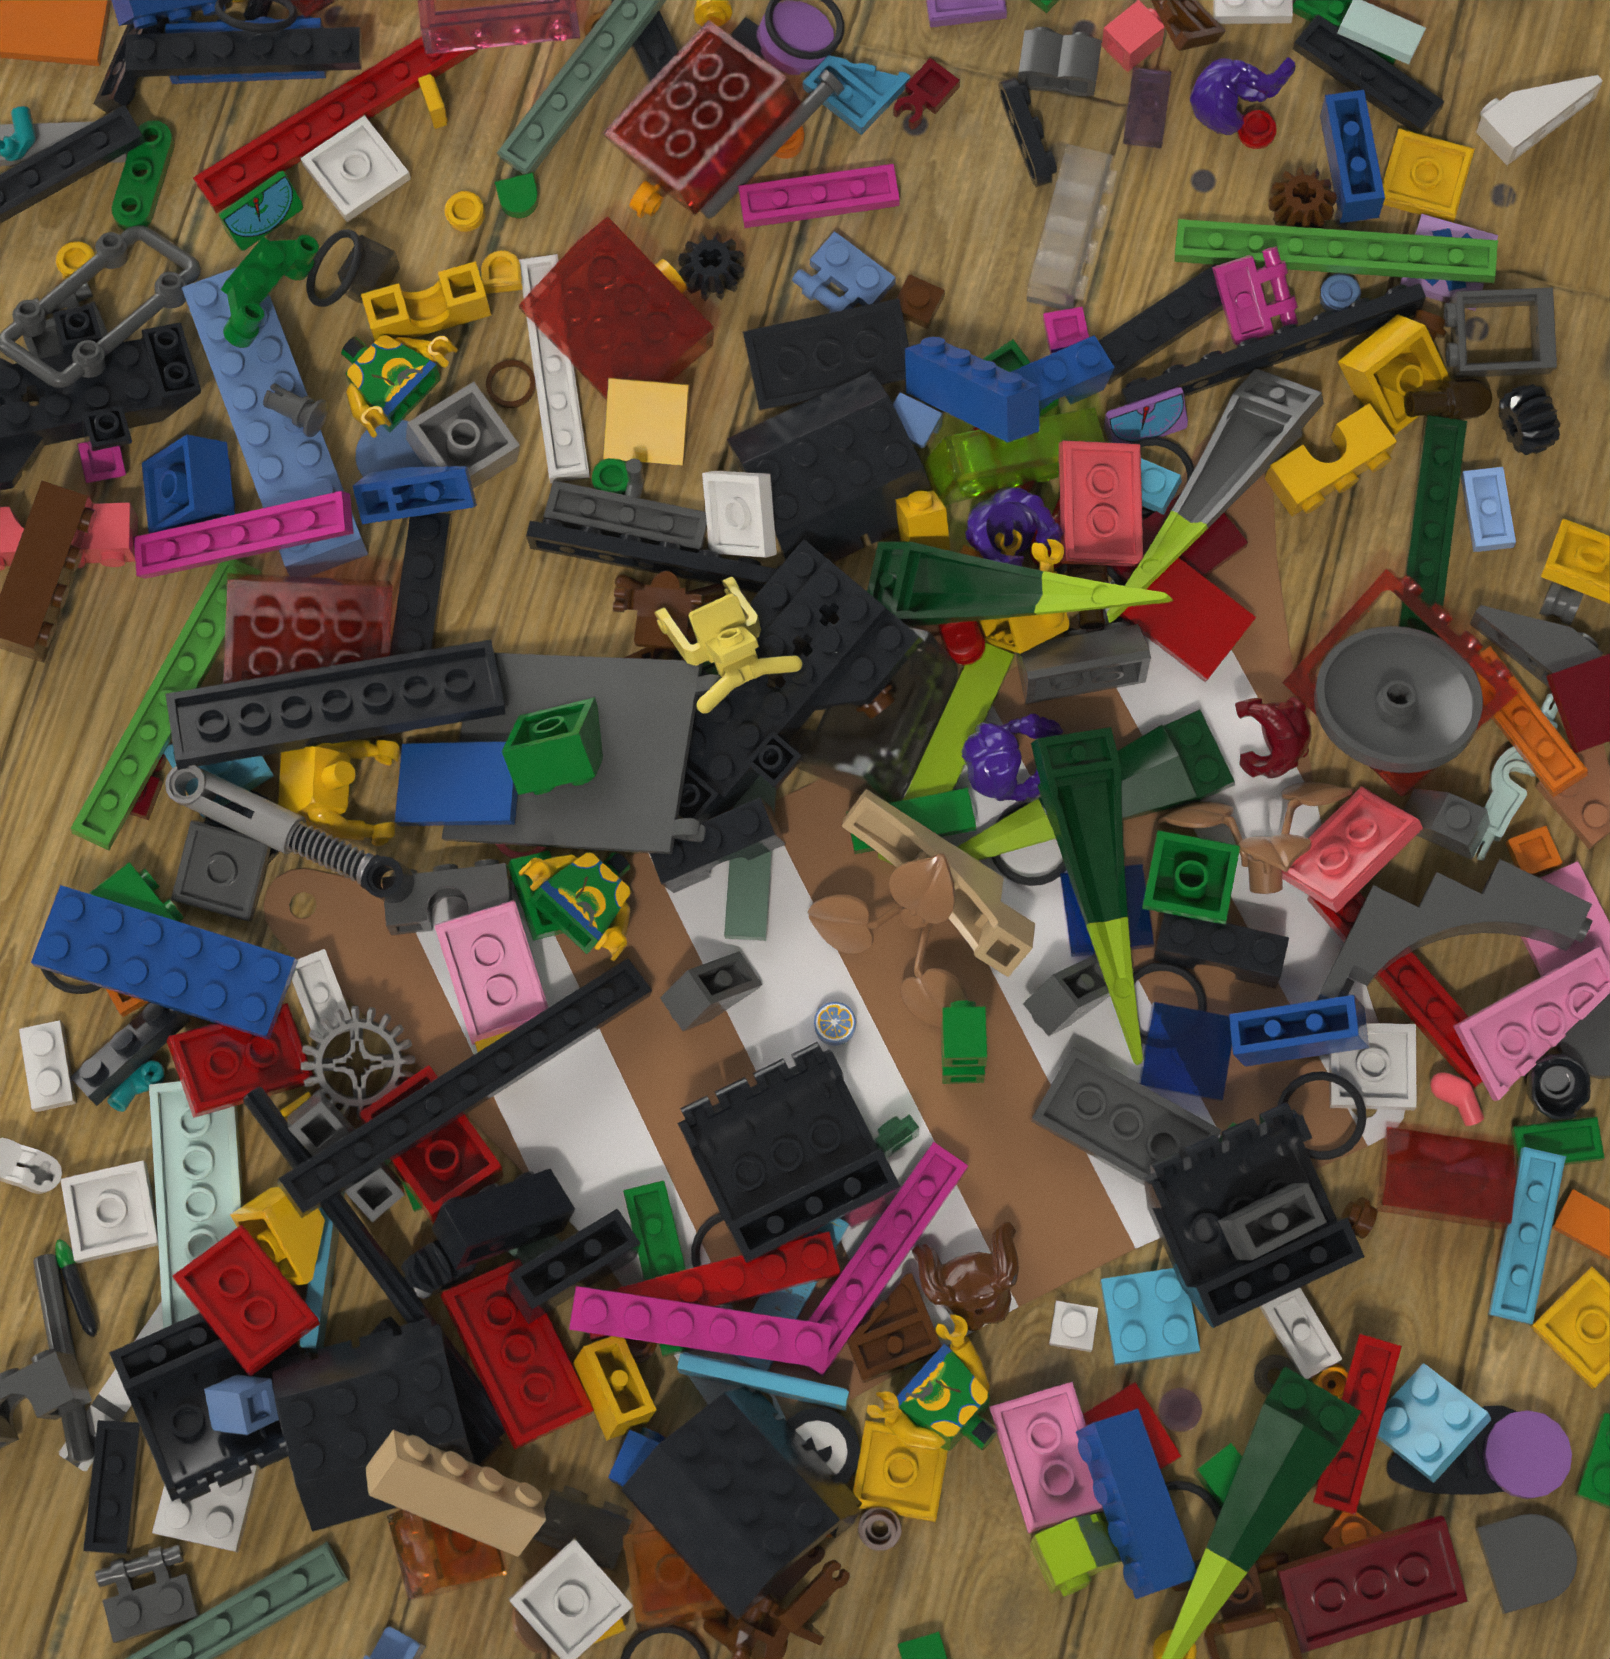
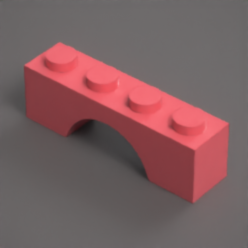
M131 503L93 504V509L96 510V518L90 533L84 534L80 547L83 548V553L78 568L84 567L85 563H101L107 567H121L125 565V562H135L133 537L138 536V515ZM0 507V571L4 570L5 566H11L24 530L10 507Z

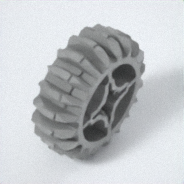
M352 1006V1019L345 1020L342 1010L337 1009L335 1010V1017L339 1022L338 1024L332 1026L330 1021L323 1017L320 1023L327 1032L324 1035L315 1030L309 1032V1036L319 1043L317 1047L303 1046L302 1052L307 1055H313L314 1061L302 1062L301 1069L306 1071L314 1070L315 1075L304 1079L306 1087L319 1083L321 1088L318 1090H321L324 1095L327 1094L334 1106L337 1102L343 1104L340 1113L345 1118L349 1115L350 1107H357V1118L361 1120L359 1112L364 1110L365 1106L373 1104L399 1086V1078L408 1080L414 1075L410 1071L402 1070V1064L415 1063V1056H402L401 1050L412 1046V1042L410 1039H404L400 1042L396 1041L395 1038L404 1031L402 1025L395 1026L391 1031L386 1029L391 1020L389 1014L386 1013L380 1022L377 1023L373 1021L376 1015L375 1008L369 1007L366 1019L359 1018V1007ZM363 1028L372 1030L382 1036L389 1044L393 1054L382 1055L369 1052L364 1047ZM350 1029V1047L348 1051L341 1056L323 1058L324 1051L329 1042L339 1033ZM356 1041H359V1050L364 1059L380 1061L370 1063L368 1068L364 1067L365 1072L361 1073L360 1084H357V1075L354 1073L353 1067L346 1066V1064L336 1065V1063H346L348 1057L352 1058L351 1053L355 1052ZM384 1067H393L392 1073L385 1085L375 1093L366 1096V1078L369 1073ZM323 1071L344 1072L348 1074L353 1083V1096L342 1094L334 1089L327 1081Z

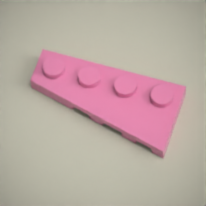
M1601 946L1594 947L1453 1026L1493 1101L1500 1100L1509 1091V1088L1521 1076H1525L1551 1047H1555L1579 1020H1583L1610 994V963Z

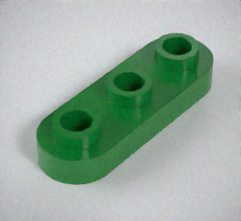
M147 121L141 124L138 128L145 140L151 135H158V138L153 142L146 141L127 154L111 208L117 225L124 231L132 226L144 225L148 227L156 210L175 146L170 129L160 121ZM139 170H148L144 176H136ZM131 204L137 205L134 211H125L127 206Z

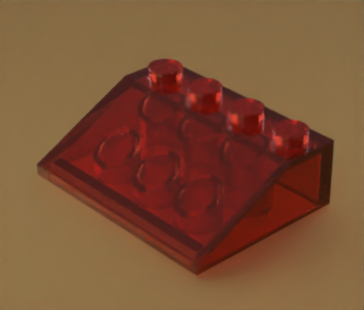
M708 20L603 131V135L652 181L659 184L665 193L693 215H696L798 107L801 101L786 76Z
M606 217L580 238L519 304V309L571 361L573 366L606 400L609 378L669 383L713 347L714 326L609 217Z
M227 573L223 684L390 656L393 593L391 581Z

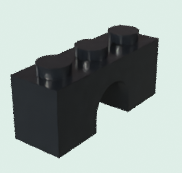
M759 797L700 823V825L702 824L706 827L704 841L692 842L675 838L672 854L650 853L661 884L675 893L710 878L709 870L722 862L740 857L746 858L749 861L786 845L772 807Z
M1164 913L1153 960L1176 964L1193 970L1197 965L1220 967L1233 972L1236 980L1276 989L1281 978L1289 937L1229 923L1224 925Z

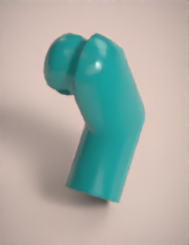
M25 106L16 107L11 110L15 132L10 137L5 136L3 140H0V156L4 157L7 161L22 159L36 141L30 108Z
M155 1060L145 1062L111 1093L107 1099L108 1104L115 1110L124 1112L135 1095L149 1091V1085L160 1084L164 1081L165 1074L162 1064Z

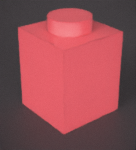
M1137 0L1104 27L1102 47L1129 72L1162 45L1165 26L1156 10L1153 8L1148 9L1140 0Z

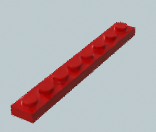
M453 16L193 177V180L217 214L279 171L283 170L284 172L301 162L300 158L364 115L367 119H370L420 88L418 78L429 74L436 78L478 52L477 45L458 18Z

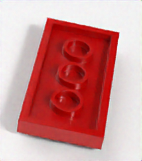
M520 1258L448 1289L441 1295V1299L514 1450L591 1415L594 1411L547 1313L528 1324L505 1289L509 1273L523 1266Z

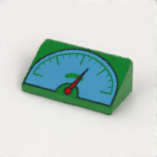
M282 170L222 211L219 218L227 235L241 251H245L263 236L265 237L302 211L304 207L291 182Z

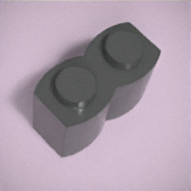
M1047 27L1024 30L1017 81L1019 84L1024 82L1027 89L1056 90L1073 96H1094L1102 41L1085 32L1061 35Z

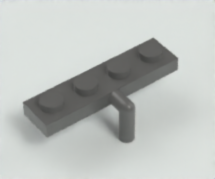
M633 458L626 463L628 484L625 495L553 480L544 519L556 520L563 523L567 528L580 530L581 527H593L604 532V535L617 538L622 534L633 535L641 538L643 543L658 546L660 542H670L681 546L683 551L698 553L699 550L703 549L707 533L706 512L641 499L644 475L642 463L638 459Z

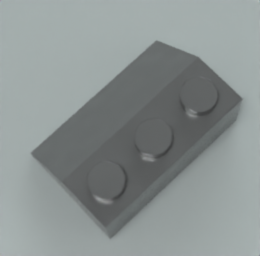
M1125 622L1112 623L1105 626L1102 631L1087 633V630L1084 629L1073 630L1065 633L1063 638L1047 640L1021 654H1016L1025 704L1145 683L1151 660L1150 650L1139 625L1128 626Z

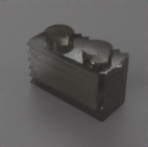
M564 1485L562 1493L551 1489L544 1507L546 1521L532 1539L559 1551L575 1539L598 1566L616 1572L635 1524L633 1520L626 1518L629 1510L604 1501L602 1508L586 1502L588 1494Z

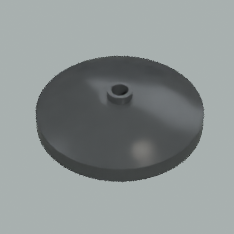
M1386 626L1371 628L1353 634L1331 650L1323 661L1318 673L1314 703L1318 720L1324 732L1345 754L1375 769L1396 773H1413L1430 770L1446 764L1464 751L1477 730L1482 713L1483 697L1480 682L1472 666L1450 644L1421 630Z

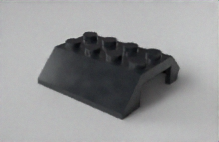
M872 371L727 438L742 472L770 474L775 536L785 561L803 539L823 556L824 553L830 551L834 561H837L863 549L864 546L860 537L865 534L871 544L899 532L895 499L907 497L916 491L932 490L924 467L888 394Z
M818 1042L792 1053L791 1057L795 1064L792 1068H788L785 1060L782 1058L753 1072L757 1085L750 1087L746 1077H743L714 1091L719 1101L714 1106H712L706 1095L680 1108L685 1120L677 1124L746 1264L900 1188V1184L882 1149H878L844 1081L843 1072L833 1052L830 1049L823 1052Z
M1286 1102L1259 1114L1260 1125H1257L1256 1121L1250 1118L1222 1131L1223 1142H1219L1218 1138L1213 1135L1184 1148L1185 1159L1183 1160L1176 1152L1150 1164L1151 1174L1143 1178L1148 1211L1181 1287L1211 1328H1215L1365 1257L1348 1217L1336 1218L1303 1142L1313 1137L1303 1114L1299 1115L1294 1109L1291 1110ZM1291 1183H1309L1326 1223L1254 1260H1236L1218 1220Z
M200 1313L109 1352L171 1501L180 1498L182 1504H185L211 1492L209 1485L217 1482L219 1487H222L251 1474L250 1466L258 1463L260 1469L289 1457L280 1419L247 1435L214 1431L212 1429L204 1389L235 1375H249ZM294 1343L252 1376L271 1378L273 1386L272 1371L280 1369V1360L301 1354L297 1344Z
M431 1318L402 1325V1335L396 1337L393 1328L359 1337L360 1347L353 1348L352 1341L349 1340L317 1349V1359L312 1360L309 1352L280 1360V1369L272 1371L275 1402L295 1485L313 1532L398 1508L369 1496L365 1469L393 1430L407 1436H417L433 1447L445 1452H455L463 1457L464 1460L477 1465L472 1442L467 1436L448 1362L450 1356L445 1336L440 1324L433 1326Z
M747 1386L724 1392L659 1443L622 1487V1492L736 1620L770 1593L772 1582L775 1578L829 1534L836 1539L853 1525L855 1519L861 1513L858 1508L862 1504L842 1481L835 1483L832 1480L836 1474L813 1449L809 1451L803 1449L807 1442L785 1418L780 1420L775 1418L778 1411L759 1390L751 1392Z

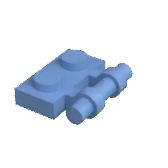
M836 232L810 258V266L818 273L811 276L803 269H799L792 279V282L802 288V294L811 301L816 299L830 310L829 313L854 308L858 303L862 306L879 303L896 284L895 276ZM832 282L844 291L845 295L838 297L826 287Z

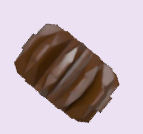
M1302 166L1297 169L1295 176L1285 171L1281 176V182H1275L1272 185L1271 194L1273 197L1269 199L1268 203L1269 210L1275 212L1273 218L1275 224L1287 222L1286 226L1323 229L1324 221H1330L1333 217L1334 209L1332 206L1335 205L1337 199L1336 192L1329 191L1332 185L1330 178L1319 181L1318 169L1314 170L1311 175H1305Z

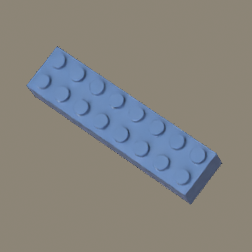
M236 268L181 287L263 508L344 491L322 431L320 430L313 437H307L303 433V427L299 428L293 425L292 419L263 405L267 390L275 393L270 388L274 383L302 398L308 396L270 294L260 305L264 311V317L259 324L258 335L249 347L239 348L230 344L223 334V328L231 313L227 294L221 291L225 281ZM353 513L354 534L279 550L285 568L293 583L368 555Z

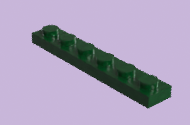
M1427 415L1423 432L1398 627L1421 630L1439 638L1467 421Z

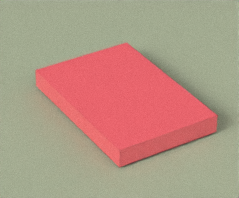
M1083 441L1060 442V526L1063 530L1061 544L1064 547L1061 564L1137 567L1143 558L1140 444Z
M1361 786L1308 838L1311 840V848L1296 859L1287 872L1282 870V879L1333 911L1338 912L1423 827L1418 818Z

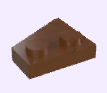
M1151 0L1171 40L1179 51L1217 43L1226 32L1197 0Z

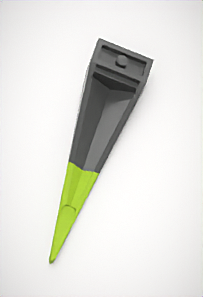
M1255 368L1232 394L1185 488L1125 586L1147 589L1270 468V465L1276 462L1302 436L1301 429L1324 404L1322 392ZM1129 606L1109 608L1107 611L1109 623L1113 622Z

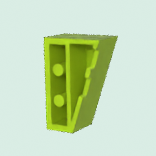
M1104 1512L1074 1517L1034 1535L1030 1543L1031 1550L1050 1593L1052 1594L1060 1590L1063 1597L1086 1588L1089 1582L1092 1581L1090 1576L1122 1563L1117 1547L1110 1540L1108 1521Z

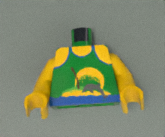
M381 335L370 347L357 337L351 338L342 348L341 355L353 364L346 372L349 382L346 395L353 418L366 427L372 438L377 436L375 429L379 425H382L391 433L441 381L437 365L434 362L437 361L441 367L446 368L449 362L446 360L445 355L449 352L457 353L458 349L446 336H438L432 341L406 337L392 339L387 335Z
M590 852L585 853L580 858L572 854L544 860L533 858L518 872L520 876L526 874L532 879L533 884L530 886L532 891L539 887L529 901L581 950L588 954L593 947L598 951L601 947H604L611 952V960L615 961L627 945L626 936L631 910L626 902L631 890L621 880L630 870V864L621 854L612 852L603 862Z
M950 1314V1318L955 1324L952 1334H949L945 1325L937 1324L936 1326L937 1335L942 1339L952 1342L950 1348L943 1344L897 1397L891 1392H876L877 1397L883 1400L884 1408L881 1410L876 1405H868L867 1413L872 1418H885V1425L907 1446L931 1450L941 1447L946 1451H951L965 1436L979 1449L984 1450L998 1433L994 1426L981 1417L989 1406L990 1385L981 1358L970 1339L966 1337L968 1331L966 1321L960 1316Z

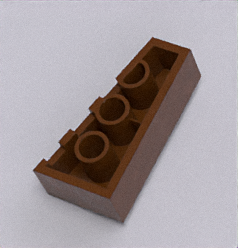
M41 481L0 593V649L45 663L61 609L67 600L72 573L77 570L81 561L83 548L80 547L84 534L90 533L95 522L96 510L93 509V503L88 495Z

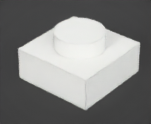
M1056 1301L1049 1345L1091 1352L1098 1308Z

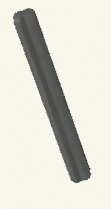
M54 1254L38 1256L34 1258L33 1264L49 1349H55L57 1352L74 1354L76 1359L60 1267L57 1265L56 1256ZM85 1405L61 1417L68 1457L73 1463L86 1462L93 1459L94 1456Z

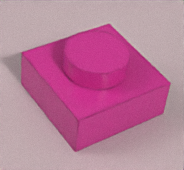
M1083 307L1043 313V323L1050 354L1089 338Z
M87 442L77 443L85 483L126 476L120 446L91 451Z

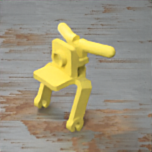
M733 577L722 581L724 587H726L724 589L726 596L689 613V619L697 638L696 644L692 645L687 641L666 608L663 607L654 612L658 618L659 628L664 634L668 635L687 664L697 666L706 661L710 663L715 662L718 674L722 678L697 701L698 711L704 714L709 713L734 688L743 685L751 679H756L764 674L798 672L802 668V660L798 656L758 659L755 651L759 647L756 638L759 637L761 631L758 615L741 593Z

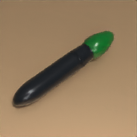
M58 1239L55 1245L57 1265L62 1269L64 1281H66L68 1292L83 1330L90 1337H95L98 1332L97 1319L82 1277H80L79 1270L75 1265L73 1250L65 1241Z

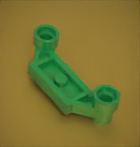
M300 235L297 240L269 241L263 236L228 277L221 291L227 294L231 313L223 328L224 337L230 344L239 348H246L253 343L259 333V324L264 317V311L260 305L284 276L295 281H300L307 277L314 265L313 258L319 250V244L313 237Z

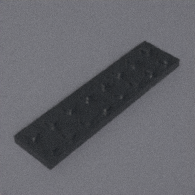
M491 639L165 694L177 770L186 769L192 765L198 767L299 750L322 743L334 744L506 714Z

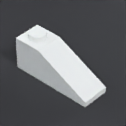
M1598 75L1511 92L1501 101L1495 98L1481 110V119L1476 133L1506 165H1509L1596 99L1603 80Z

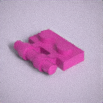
M1271 247L1262 251L1266 266L1256 269L1254 258L1251 255L1212 267L1232 341L1235 345L1250 338H1260L1274 333L1270 320L1271 317L1280 315L1283 327L1290 324H1298L1294 310L1298 308L1295 295H1290L1285 277L1288 274L1286 262L1281 261L1277 247ZM1270 280L1275 300L1266 304L1260 283Z

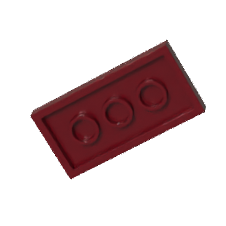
M1442 1515L1275 1567L1301 1654L1468 1602L1447 1522Z

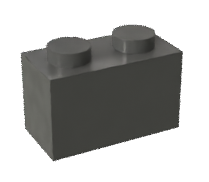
M1291 1183L1218 1220L1236 1260H1254L1326 1223V1220L1309 1183Z

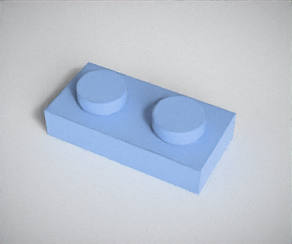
M1503 467L1463 471L1461 482L1473 552L1514 548L1516 539Z

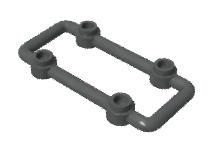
M144 225L129 227L120 235L114 232L104 233L96 242V255L40 301L23 300L17 304L12 314L13 323L0 333V351L55 388L68 387L82 376H98L106 367L105 356L164 307L177 308L185 303L186 299L181 287L190 285L198 279L201 272L199 261ZM136 241L144 242L184 269L179 274L175 272L161 274L154 285L155 294L97 343L91 340L78 343L72 353L73 363L62 372L56 371L15 343L21 336L33 337L41 334L46 328L45 316L102 269H116L123 266L128 260L127 249Z

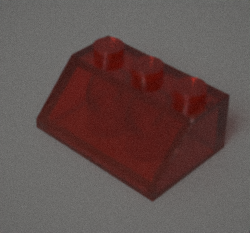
M1386 1127L1376 1207L1379 1212L1504 1230L1511 1224L1516 1186L1514 1145Z

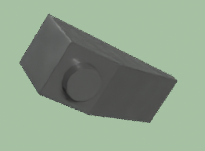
M1480 605L1470 622L1471 626L1547 687H1549L1547 675L1603 655V652L1598 649L1596 641L1588 634L1578 633L1571 627Z

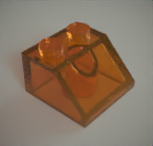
M403 1509L387 1515L408 1601L444 1594L506 1575L500 1549Z
M657 1530L622 1535L635 1619L639 1631L725 1616L723 1604Z

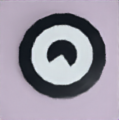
M818 1407L801 1410L789 1418L787 1422L807 1442L803 1449L805 1451L813 1449L836 1474L832 1479L835 1483L842 1481L844 1484H847L857 1470L860 1456L858 1436L849 1421L835 1411Z

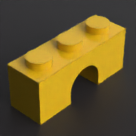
M476 261L438 272V282L423 291L405 292L398 283L361 294L374 340L376 341L381 335H387L392 339L397 337L415 338L491 316Z
M1370 403L1336 424L1330 438L1339 449L1341 456L1339 460L1332 463L1320 462L1310 455L1304 445H1301L1270 465L1264 479L1291 517L1302 510L1306 514L1311 513L1326 501L1324 497L1334 490H1337L1339 493L1348 490L1358 482V475L1368 469L1374 473L1392 460L1390 455L1397 441Z

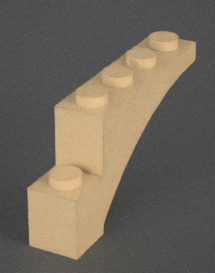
M866 789L843 818L842 827L872 847L895 867L910 861L927 859L944 853L955 887V907L949 920L974 950L975 957L1009 977L1033 948L1035 923L1001 902L1004 877Z

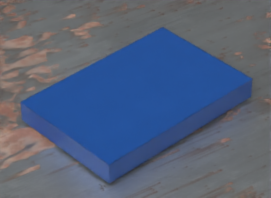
M506 741L402 744L395 823L399 826L515 825L518 793L501 752Z

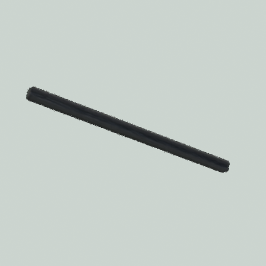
M257 1087L244 1096V1104L292 1169L313 1157L288 1129L287 1120L262 1087ZM342 1194L322 1205L321 1208L407 1324L431 1318L433 1326L438 1325ZM444 1333L450 1356L448 1362L456 1390L498 1437L502 1436L506 1431L483 1384Z

